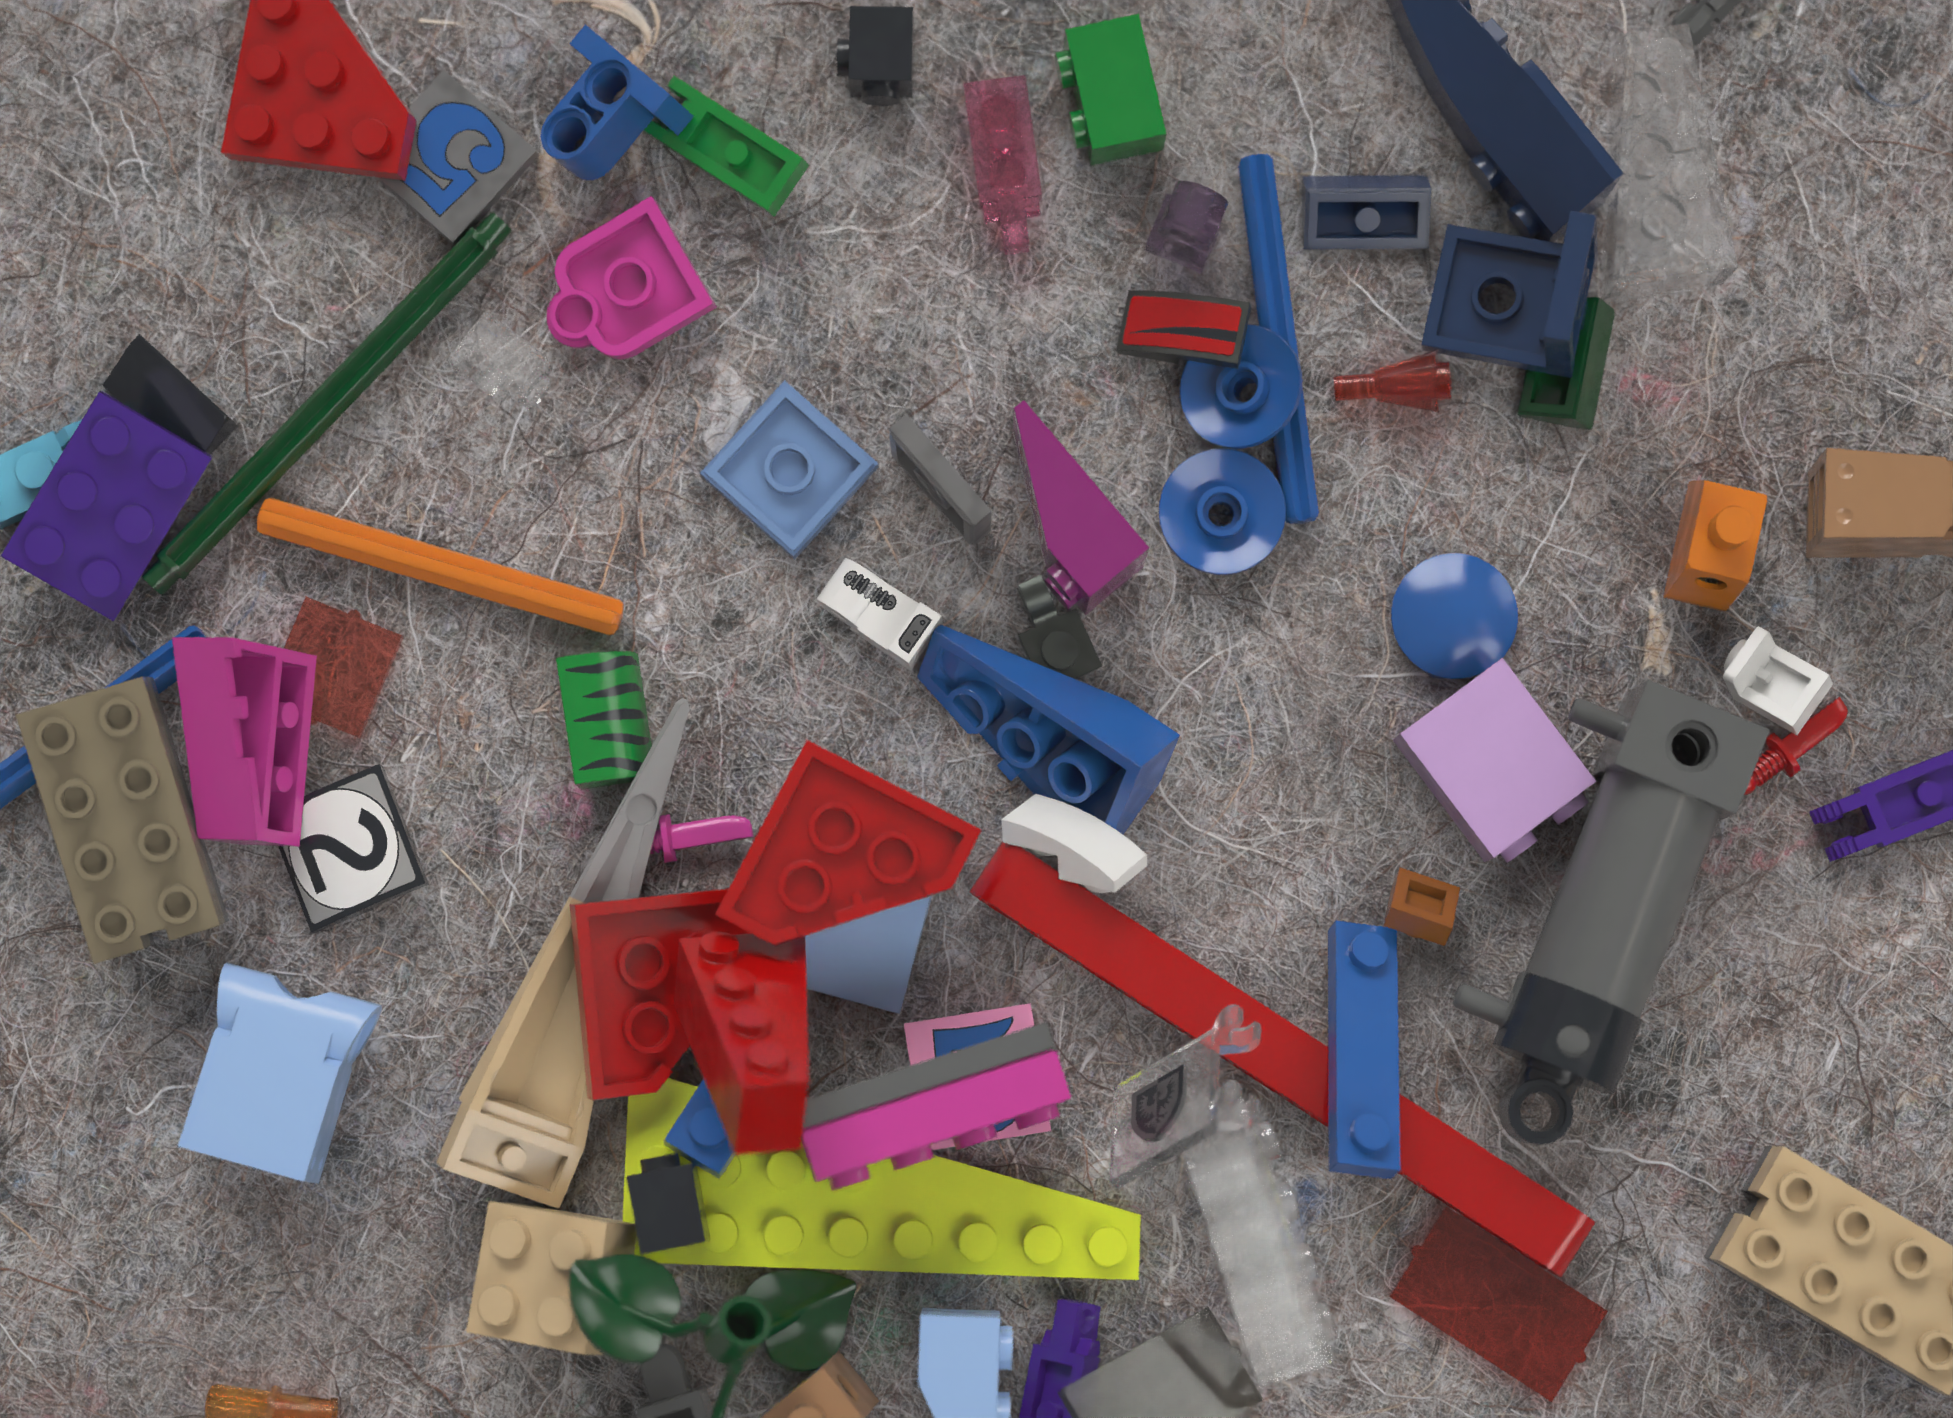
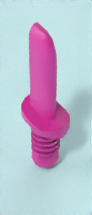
M670 814L660 815L658 820L659 827L658 830L656 828L650 854H654V851L660 853V850H662L664 863L677 861L676 850L754 837L752 824L745 817L732 815L671 825Z

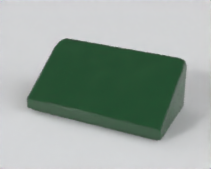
M1587 298L1588 306L1583 329H1581L1572 378L1526 370L1517 415L1577 429H1592L1615 316L1614 309L1601 298Z

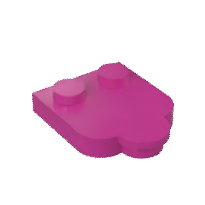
M650 196L572 242L562 250L555 264V278L560 291L551 299L547 308L546 319L551 334L565 346L580 349L593 345L598 351L610 358L628 359L717 308L659 204Z

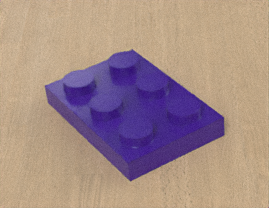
M99 391L2 552L1 557L114 621L213 456L106 393Z

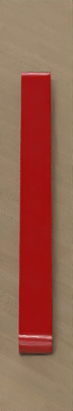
M1002 840L969 892L973 896L1329 1128L1328 1046L1079 884L1059 879L1056 869L1020 846L1004 843ZM1399 1093L1400 1171L1398 1174L1542 1268L1562 1278L1596 1222Z

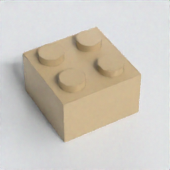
M489 1201L466 1332L581 1355H604L587 1340L574 1317L569 1298V1269L573 1262L578 1259L590 1260L618 1254H634L637 1238L635 1223L523 1203Z

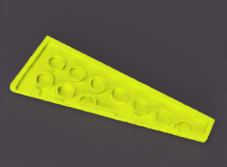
M668 1078L657 1093L628 1096L622 1221L635 1223L626 1176L642 1173L640 1160L675 1153L664 1146V1139L699 1086ZM802 1144V1149L735 1155L720 1179L697 1166L711 1240L641 1255L638 1238H636L634 1255L644 1256L661 1264L1139 1280L1141 1215L934 1155L929 1160L895 1171L891 1159L868 1165L871 1178L832 1191L828 1179L814 1182ZM679 1155L681 1165L692 1163Z

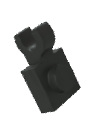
M1041 575L1017 585L1018 594L1034 628L1018 634V639L1028 660L1074 679L1102 668V664L1077 609L1058 616L1051 595Z

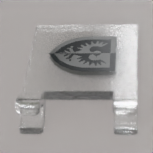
M1232 1004L1221 1010L1210 1031L1114 1086L1109 1182L1117 1189L1217 1132L1247 1129L1258 1122L1260 1117V1100L1257 1097H1252L1248 1102L1239 1103L1242 1098V1085L1238 1081L1230 1080L1219 1087L1220 1055L1249 1052L1259 1045L1261 1039V1024L1257 1021H1254L1247 1027L1239 1028L1243 1022V1009L1239 1005Z

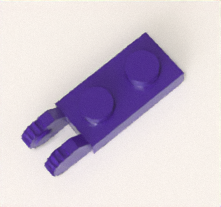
M1953 750L1854 788L1855 794L1809 811L1815 825L1835 821L1842 818L1844 813L1860 807L1870 831L1854 837L1849 835L1833 841L1829 847L1824 848L1829 861L1840 859L1875 844L1877 848L1884 847L1952 820Z

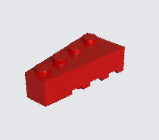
M712 932L702 937L679 938L674 1007L734 1154L742 1155L802 1149L809 1082L806 936L777 946L753 934L730 935L723 932Z

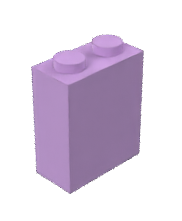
M1503 658L1393 739L1394 743L1484 862L1493 859L1498 854H1501L1507 863L1538 841L1531 830L1549 816L1559 825L1588 804L1589 801L1582 792L1596 782Z

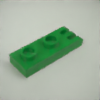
M673 76L667 87L674 95L684 99L682 106L694 117L678 136L668 127L664 129L654 120L648 124L643 132L775 217L809 167V164L798 154L678 77Z

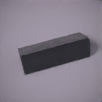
M140 334L129 344L103 384L121 403L209 455L238 427L232 419Z

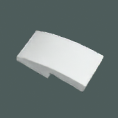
M1034 794L1001 819L1004 843L1028 848L1031 853L1039 856H1058L1059 879L1084 885L1086 889L1092 892L1115 893L1147 866V854L1119 831L1095 816L1053 798Z

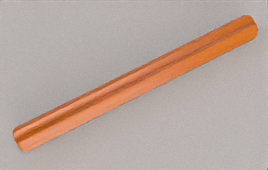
M274 498L265 499L258 512L257 531L276 539L608 636L615 635L622 621L624 603L614 597Z

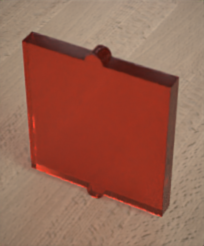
M305 597L284 649L317 656L311 725L313 726L320 722L361 739L404 637L363 620L362 614L357 610H351L349 613Z

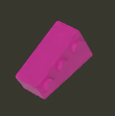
M172 637L197 838L238 845L300 847L317 656L234 637Z

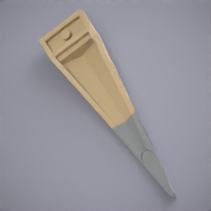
M681 698L675 703L459 1097L462 1103L436 1162L442 1169L558 1209L560 1208L585 1149L594 1100L587 1099L570 904L639 897L658 820L690 709L688 700Z

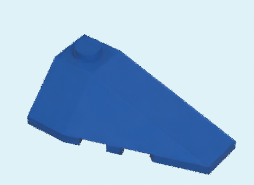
M939 625L934 629L917 676L922 684L968 734L979 733L1002 758L997 767L1010 781L1018 776L1033 794L1053 798L1083 810L1110 825L1123 835L1161 782L1180 737V734L1128 700L944 625Z

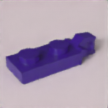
M1058 1299L1052 1330L1046 1329L1041 1344L1033 1343L1019 1418H1089L1100 1360L1098 1357L1100 1355V1341L1096 1340L1098 1336L1100 1306L1077 1300Z

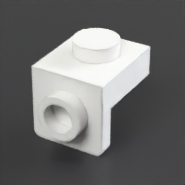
M1759 626L1753 631L1748 640L1742 639L1736 643L1724 664L1723 679L1733 699L1795 735H1798L1833 685L1829 674L1775 645L1770 632Z

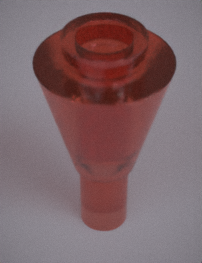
M1434 350L1376 369L1375 373L1334 376L1335 400L1376 398L1378 402L1440 413V400L1452 399L1450 362H1438L1437 351Z

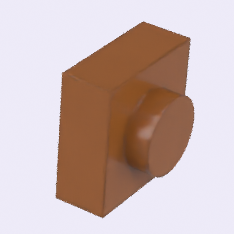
M1399 867L1391 887L1383 926L1403 932L1414 938H1421L1445 946L1453 928L1460 887Z

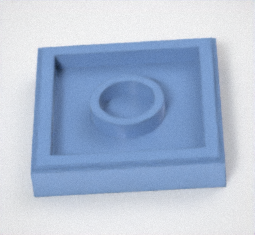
M784 380L700 472V475L795 560L879 468V464Z

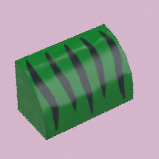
M608 651L556 658L575 785L581 790L633 782L652 747L638 654L631 651Z

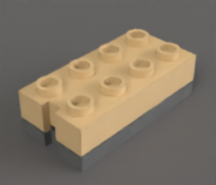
M1766 1146L1742 1188V1191L1751 1195L1752 1199L1743 1214L1728 1213L1704 1258L1924 1388L1950 1396L1953 1390V1246L1786 1147Z

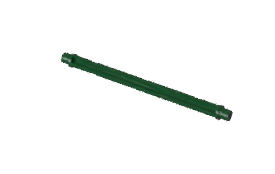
M492 212L476 229L471 227L446 256L165 548L156 554L159 559L143 574L142 578L162 596L179 578L184 581L199 562L469 281L499 253L496 248L513 232L509 226Z

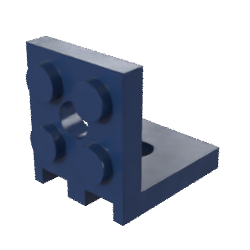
M1570 211L1563 244L1447 224L1421 344L1422 350L1572 378L1581 329H1583L1588 306L1587 298L1591 279L1598 259L1596 215ZM1496 283L1509 286L1516 295L1512 307L1499 314L1487 312L1479 304V297L1482 291L1487 286Z

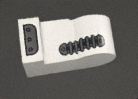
M847 558L843 560L816 599L823 608L851 627L850 630L910 671L928 648L934 629L939 625H943L942 615L923 603L914 601L863 566Z

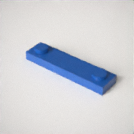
M1337 920L1328 929L1329 1172L1393 1179L1400 1171L1397 930Z

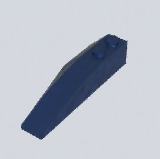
M1386 0L1403 44L1431 99L1465 152L1471 158L1468 161L1470 171L1484 189L1489 192L1496 189L1510 207L1507 210L1508 218L1522 237L1554 242L1566 233L1570 211L1591 214L1602 206L1624 172L1541 69L1531 59L1520 66L1510 56L1509 50L1505 45V42L1508 41V34L1493 18L1486 22H1479L1471 14L1472 8L1469 0Z

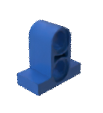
M585 24L569 44L585 57L591 65L549 114L542 125L540 138L542 147L547 154L570 173L582 180H595L603 177L613 168L654 117L678 136L694 116L668 92ZM626 87L623 96L616 102H613L616 94ZM583 136H586L583 144L577 150L573 151V148L577 141L581 139Z

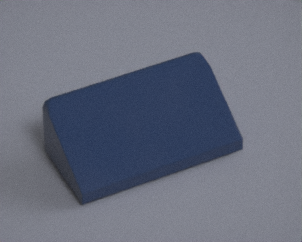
M1423 175L1304 176L1302 178L1303 249H1429L1432 188L1428 178Z

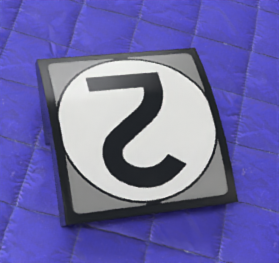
M377 764L305 795L300 847L278 846L306 921L313 934L372 911L374 906L429 885L385 769L381 764Z

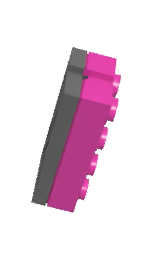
M1047 1022L808 1098L806 1101L802 1144L814 1182L828 1179L833 1191L871 1178L867 1166L891 1159L895 1171L933 1158L934 1154L931 1145L948 1139H953L956 1150L998 1137L994 1125L1013 1118L1018 1130L1060 1117L1057 1104L1071 1099V1095L1057 1051H1052L1055 1045Z

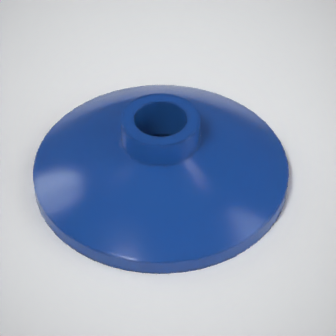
M1248 324L1239 369L1187 361L1180 383V401L1184 415L1191 427L1200 436L1217 446L1243 449L1264 443L1278 434L1287 425L1298 407L1303 383L1301 366L1294 350L1281 336L1265 327ZM1255 383L1257 390L1254 396L1247 402H1241V390L1246 385Z
M1220 448L1197 453L1176 467L1163 487L1158 514L1163 537L1170 549L1180 560L1204 573L1231 575L1256 566L1273 551L1284 529L1286 505L1281 486L1267 466L1247 453ZM1224 505L1230 509L1232 521L1226 526H1217L1211 522L1209 510L1213 506Z

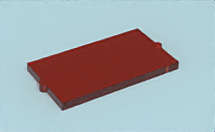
M1446 1206L1421 1245L1411 1247L1410 1253L1413 1258L1389 1294L1390 1298L1550 1402L1555 1398L1576 1362L1583 1363L1586 1360L1584 1349L1608 1312Z

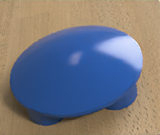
M1447 553L1422 561L1406 574L1392 598L1391 623L1395 639L1402 652L1427 675L1438 679H1464L1483 673L1505 656L1516 635L1518 608L1515 595L1509 583L1495 567L1475 556Z

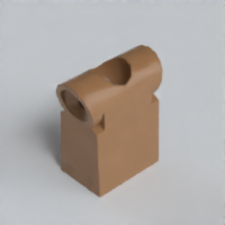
M1826 448L1809 469L1806 558L1922 557L1923 555H1943L1953 558V461L1947 460L1946 457Z

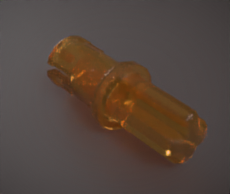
M215 1384L210 1387L207 1393L204 1411L206 1418H338L339 1400L338 1398L327 1399L283 1393L280 1385H273L271 1391Z

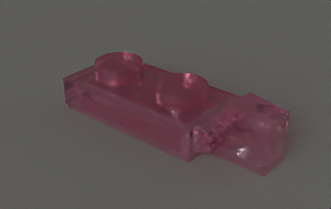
M1021 75L963 83L979 209H983L984 223L1000 222L1004 256L1028 253L1030 242L1026 218L1041 217L1039 202H1042V191L1026 76Z

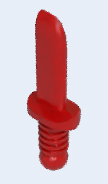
M1837 697L1812 715L1798 735L1789 732L1780 739L1777 734L1772 732L1767 736L1764 744L1767 750L1759 756L1744 795L1751 794L1756 786L1761 787L1773 776L1777 775L1778 772L1783 771L1791 778L1801 771L1797 759L1835 732L1845 721L1848 710L1840 697Z

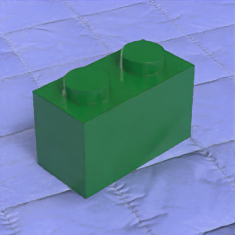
M1139 13L1065 29L1064 50L1055 52V61L1061 88L1073 87L1078 110L1068 112L1075 148L1086 147L1090 166L1164 150L1167 133Z

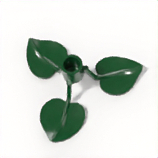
M618 1254L598 1259L575 1260L569 1269L568 1288L571 1308L581 1331L597 1350L616 1361L644 1363L651 1360L660 1348L662 1334L670 1338H679L698 1331L703 1332L704 1345L709 1355L715 1361L726 1365V1374L711 1413V1418H724L725 1410L738 1375L743 1370V1363L754 1354L762 1343H764L767 1356L774 1364L783 1369L796 1372L815 1371L837 1353L845 1336L848 1314L856 1291V1282L839 1275L816 1270L794 1269L775 1271L756 1279L747 1288L744 1295L735 1296L727 1300L715 1316L702 1312L697 1319L681 1324L670 1323L678 1314L681 1306L680 1291L673 1275L663 1265L644 1256Z

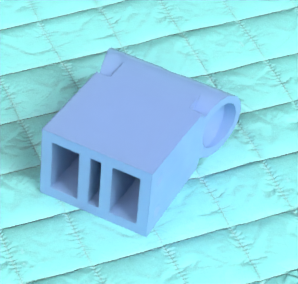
M226 962L222 967L218 985V1027L213 1032L177 1147L299 1181L319 1184L352 1072V1064L372 1034L380 1017L382 1006L332 991L313 997L297 998L287 990L277 976Z

